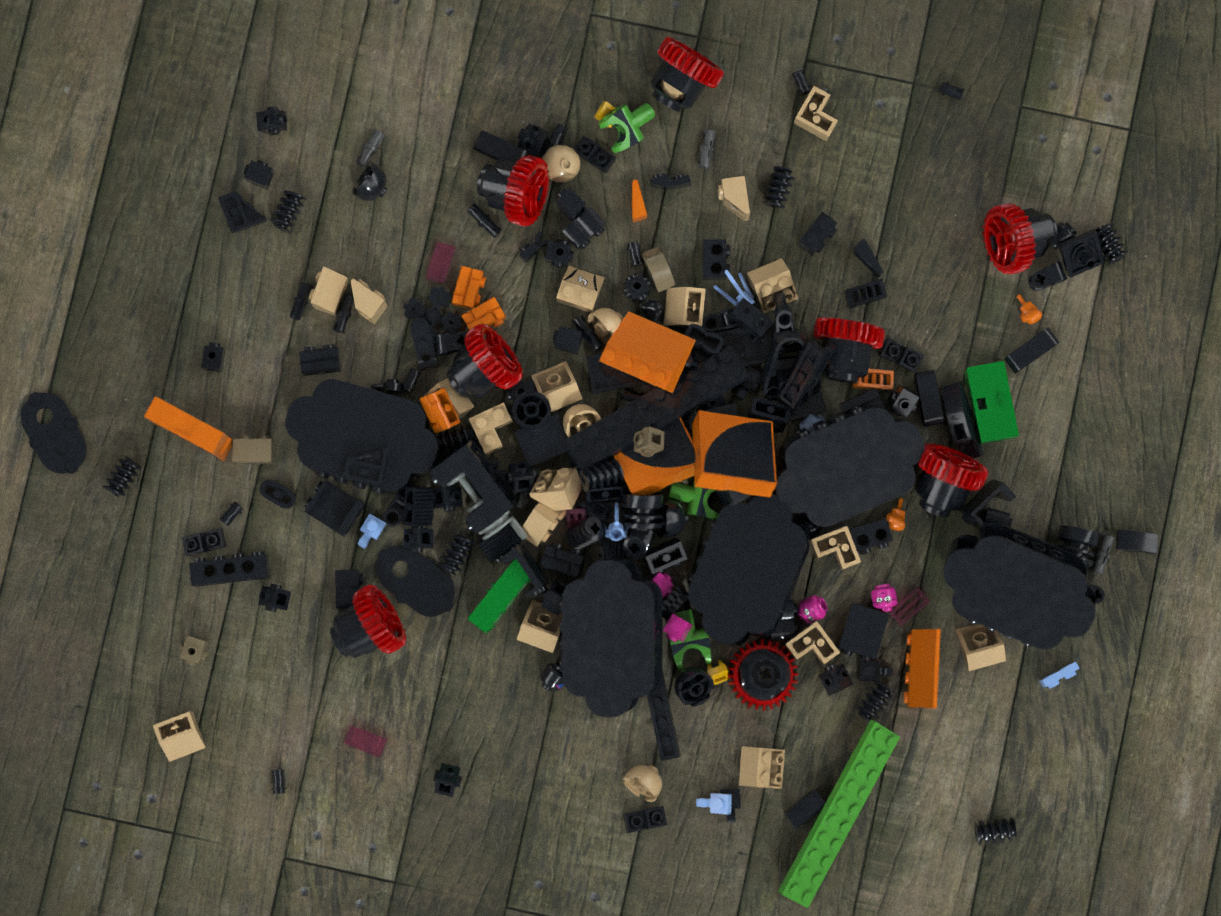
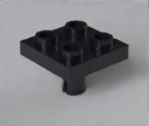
M1094 229L1059 244L1069 278L1104 263L1098 235Z

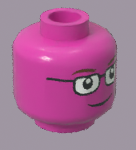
M890 584L874 586L875 589L871 591L873 607L880 609L881 612L892 611V607L898 603L895 588L890 586Z
M813 595L800 601L798 615L807 623H813L825 617L828 607L822 597Z

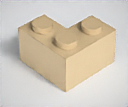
M813 86L797 114L794 124L827 142L838 120L822 112L829 101L830 94Z
M504 402L469 418L486 456L503 448L495 430L512 423Z
M539 502L522 527L528 535L525 539L536 547L541 541L545 543L551 535L549 530L553 531L559 523L558 519L561 521L567 514V511H553Z
M847 526L809 541L816 559L835 553L841 570L861 563Z
M817 621L784 644L795 660H798L812 649L822 665L840 653Z

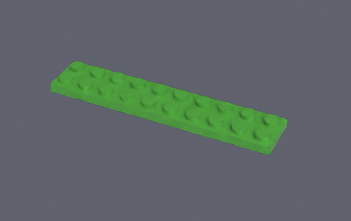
M870 720L778 890L780 894L806 908L810 906L900 736L879 723Z

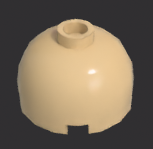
M567 145L550 147L542 158L548 165L549 179L554 182H568L577 176L580 170L579 155L573 148Z
M610 308L597 309L588 316V324L592 322L596 335L605 345L623 320V316L619 312Z
M577 404L567 410L562 424L569 438L601 420V417L593 407L586 404Z
M636 765L623 778L625 780L624 785L636 796L639 797L640 794L645 796V801L654 802L662 789V779L658 774V769L652 765Z

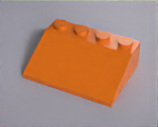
M628 311L617 330L607 342L599 361L673 393L696 340Z
M912 629L910 634L907 633L906 644L910 645L909 653H906L905 663L909 664L908 672H905V684H908L907 692L904 691V703H907V707L937 708L941 629Z

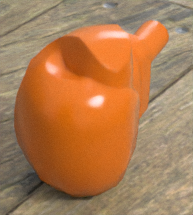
M1021 294L1017 296L1023 305L1020 308L1022 311L1020 314L1022 322H1027L1030 325L1038 322L1042 318V312L1031 301L1026 303Z
M902 498L898 499L897 509H892L886 516L889 528L894 531H902L905 528V511L901 510Z

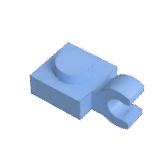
M369 513L360 529L364 535L359 540L358 545L365 549L371 538L377 540L386 523Z
M711 793L710 798L696 799V807H710V813L731 814L732 794Z

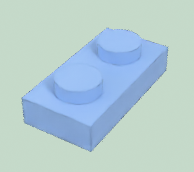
M1072 662L1039 680L1042 687L1048 686L1051 689L1060 684L1058 680L1063 677L1067 680L1076 675L1075 671L1080 668L1076 662Z

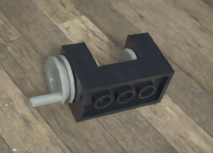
M470 439L432 468L430 471L432 475L430 477L436 485L439 484L442 487L447 484L451 486L459 481L472 498L474 503L467 509L468 514L465 517V523L476 534L479 533L481 535L484 533L483 540L497 533L508 523L521 540L528 537L514 516H508L509 510L514 507L518 499L473 439ZM465 475H466L467 478L470 480V482L473 484V486L476 488V490L479 492V494L482 496L481 498H480V496L477 494V492L475 491V489L472 487V485L469 483V481L466 479Z

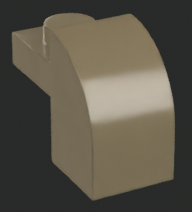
M659 247L641 253L657 292L675 286L669 265Z

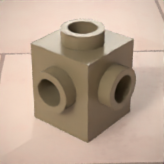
M645 427L635 433V452L641 453L645 457H651L653 454L664 450V431Z
M187 636L185 643L182 642L179 649L180 658L185 659L184 663L191 666H196V663L202 664V661H206L209 650H206L208 642Z

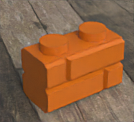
M461 266L451 302L452 305L469 310L480 305L481 295H479L480 288H484L486 277H483V271Z
M495 297L461 315L469 331L478 324L497 328L504 324L503 320L506 319Z
M445 387L419 398L435 434L460 423Z

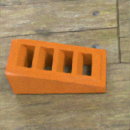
M636 179L632 182L633 222L647 219V211L638 180Z
M869 368L868 374H871L870 383H868V375H866L863 381L862 378H858V383H853L852 386L858 389L876 388V390H893L894 371ZM876 375H879L878 384H876ZM884 375H886V385H883Z

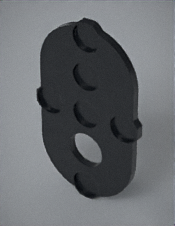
M32 393L29 395V399L25 402L21 411V423L29 438V445L32 449H35L42 464L50 471L59 474L76 473L87 454L86 442L78 428L79 423L77 419L72 417L67 405L58 396L51 393ZM44 408L50 409L53 414L52 421L46 425L40 424L37 420L38 412Z
M404 545L393 546L379 553L376 568L378 579L387 590L397 597L400 603L407 604L417 613L428 617L441 615L453 608L455 598L454 584L446 573L435 566L433 560L425 558L420 553H412L411 549H404ZM404 561L408 564L409 572L405 577L398 578L393 574L392 567L396 562Z

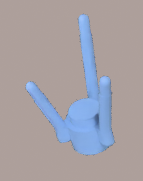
M725 270V274L740 294L736 297L738 301H735L717 285H714V289L734 304V306L742 298H745L753 305L755 303L753 300L754 296L750 292L742 273H738V276L745 289L744 292L729 271Z
M615 503V520L609 525V529L605 524L604 528L606 538L609 537L613 541H619L627 537L629 528H624L619 522V504Z

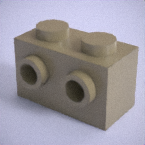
M239 435L238 439H233V462L235 464H274V440L269 439L267 435H259L257 439H250L248 435Z

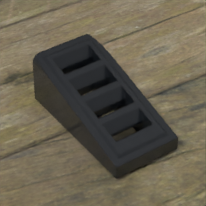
M863 238L853 248L852 253L879 278L883 270L868 243Z
M882 279L844 290L849 309L887 298ZM875 286H878L880 293L878 296L876 295ZM868 288H870V290H871V294H872V297H871V298H869V295H868V292H867V289H868ZM860 290L863 291L865 300H861ZM853 292H855L857 298V302L855 303L852 297Z

